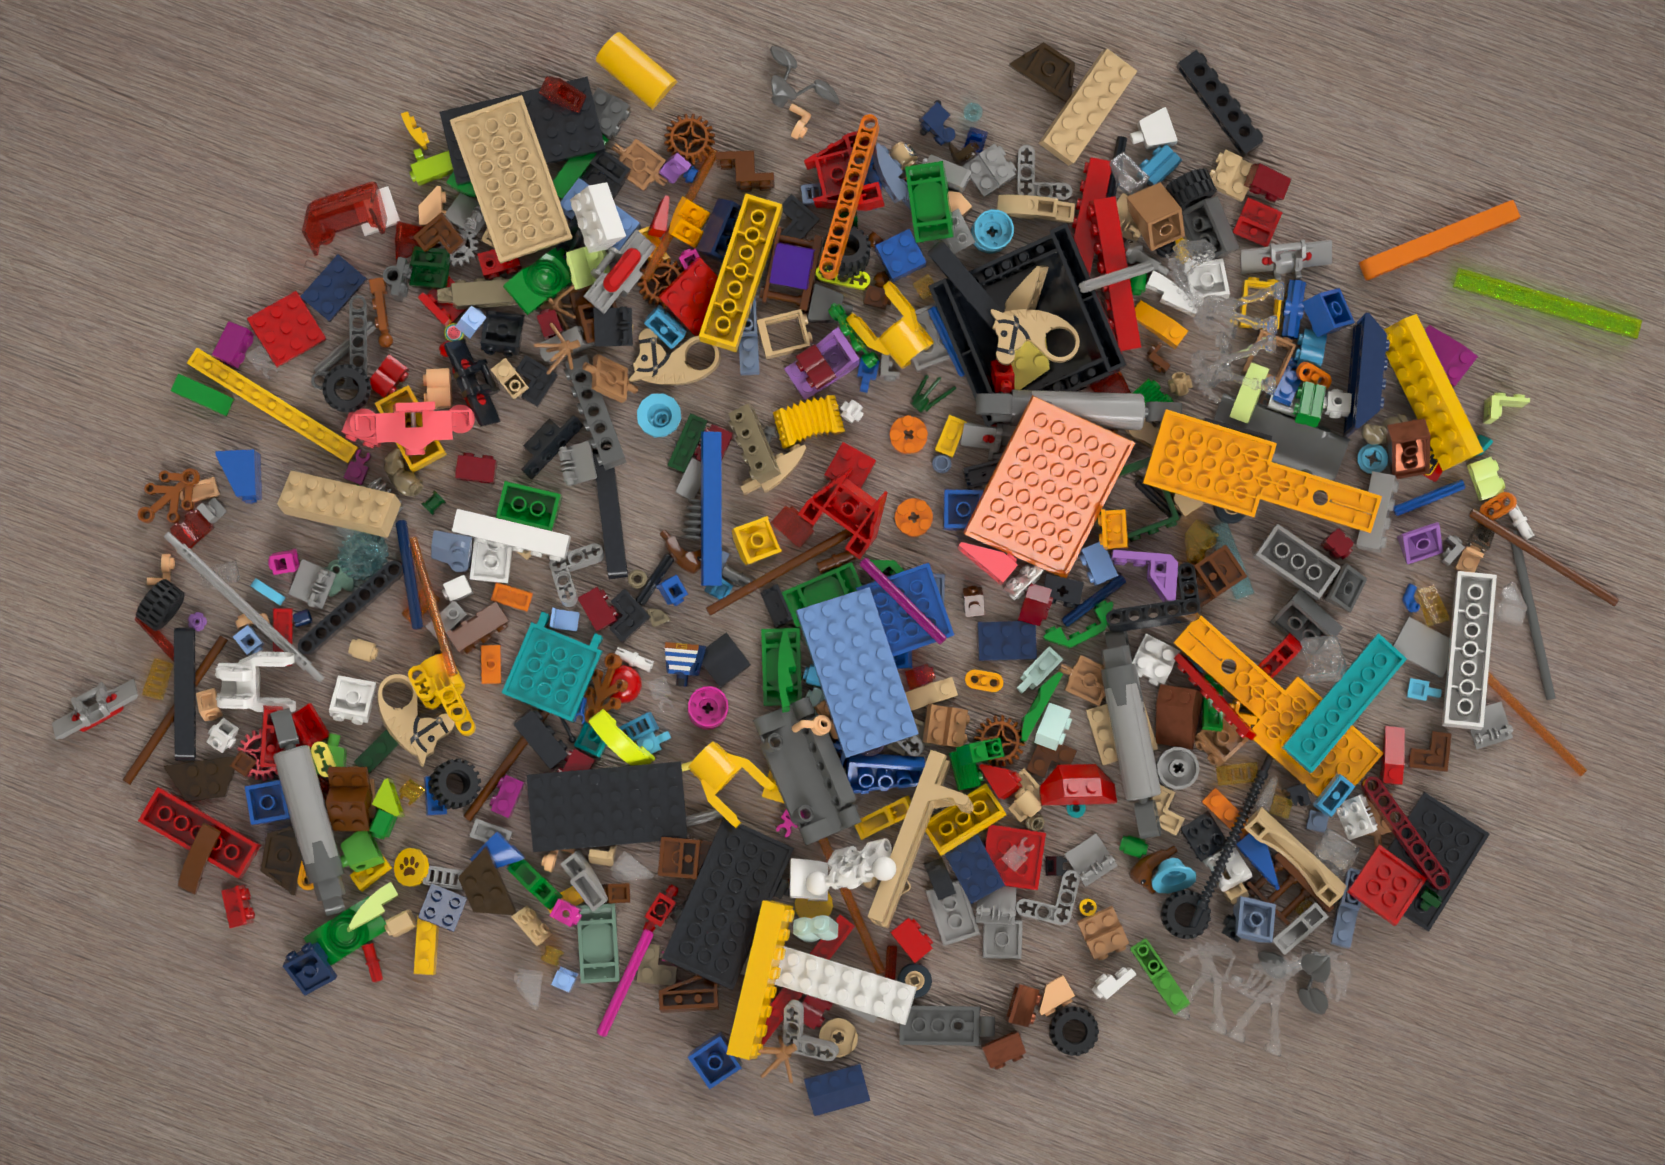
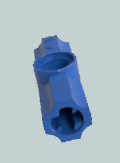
M1289 280L1287 298L1284 302L1282 313L1284 319L1281 337L1298 339L1300 320L1304 313L1302 302L1306 282Z

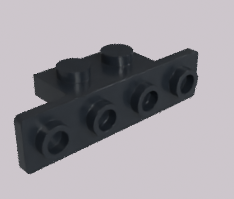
M573 415L560 428L549 418L523 445L533 457L521 470L532 480L560 451L559 448L565 447L584 424Z

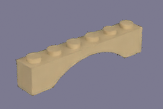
M1145 418L1141 430L1125 431L1130 439L1141 442L1153 450L1159 429L1146 422ZM1173 493L1172 500L1177 511L1181 513L1182 519L1204 505L1201 501Z
M1263 807L1258 809L1248 819L1244 828L1256 840L1272 847L1287 858L1300 871L1314 893L1327 906H1332L1343 896L1346 885Z

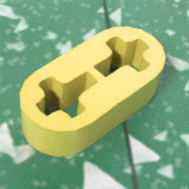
M316 742L311 748L314 762L319 774L323 777H328L327 772L322 771L325 767L323 761H326L327 765L336 767L329 746L324 742ZM319 745L321 747H325V750L323 751L324 758H322L319 753L315 752L316 750H318Z

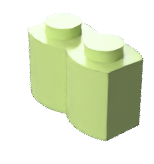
M1492 457L1467 465L1479 501L1504 492L1505 483L1502 478H1499L1497 474L1499 467L1496 460H1493Z

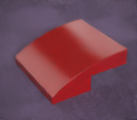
M1248 197L1233 233L1268 247L1283 212Z
M312 703L291 714L299 744H295L296 747L308 745L311 749L314 743L322 742L329 737V731Z

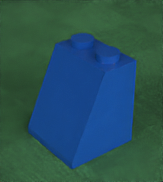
M254 449L215 451L216 457L235 495L242 501H245L246 504L257 503V500H262L261 454Z

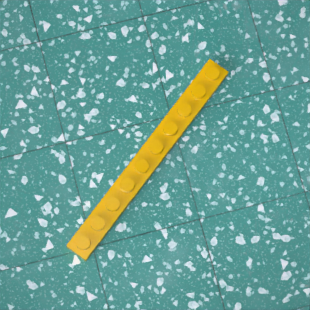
M196 348L189 358L188 365L349 464L358 450V447L201 349Z

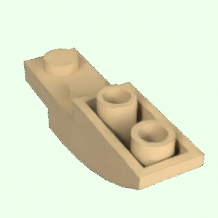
M998 195L996 210L1003 211L1011 217L1030 220L1037 218L1072 224L1075 204L1061 202L1056 198Z
M797 444L789 449L791 452L785 455L780 453L774 456L781 472L780 475L762 484L752 478L743 481L741 490L744 496L760 487L766 493L783 482L802 460L806 452L805 444L802 446Z

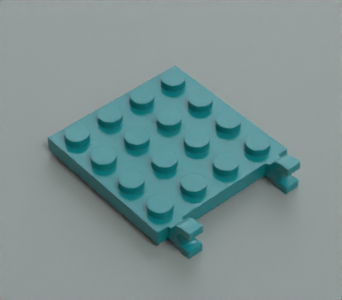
M541 612L537 624L533 622L530 624L501 693L573 722L603 653L602 650L598 649L603 637L595 633L590 646L545 628L551 616Z

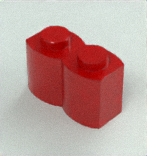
M389 354L370 378L371 389L383 398L398 390L396 387L400 382L403 383L408 378L409 369Z

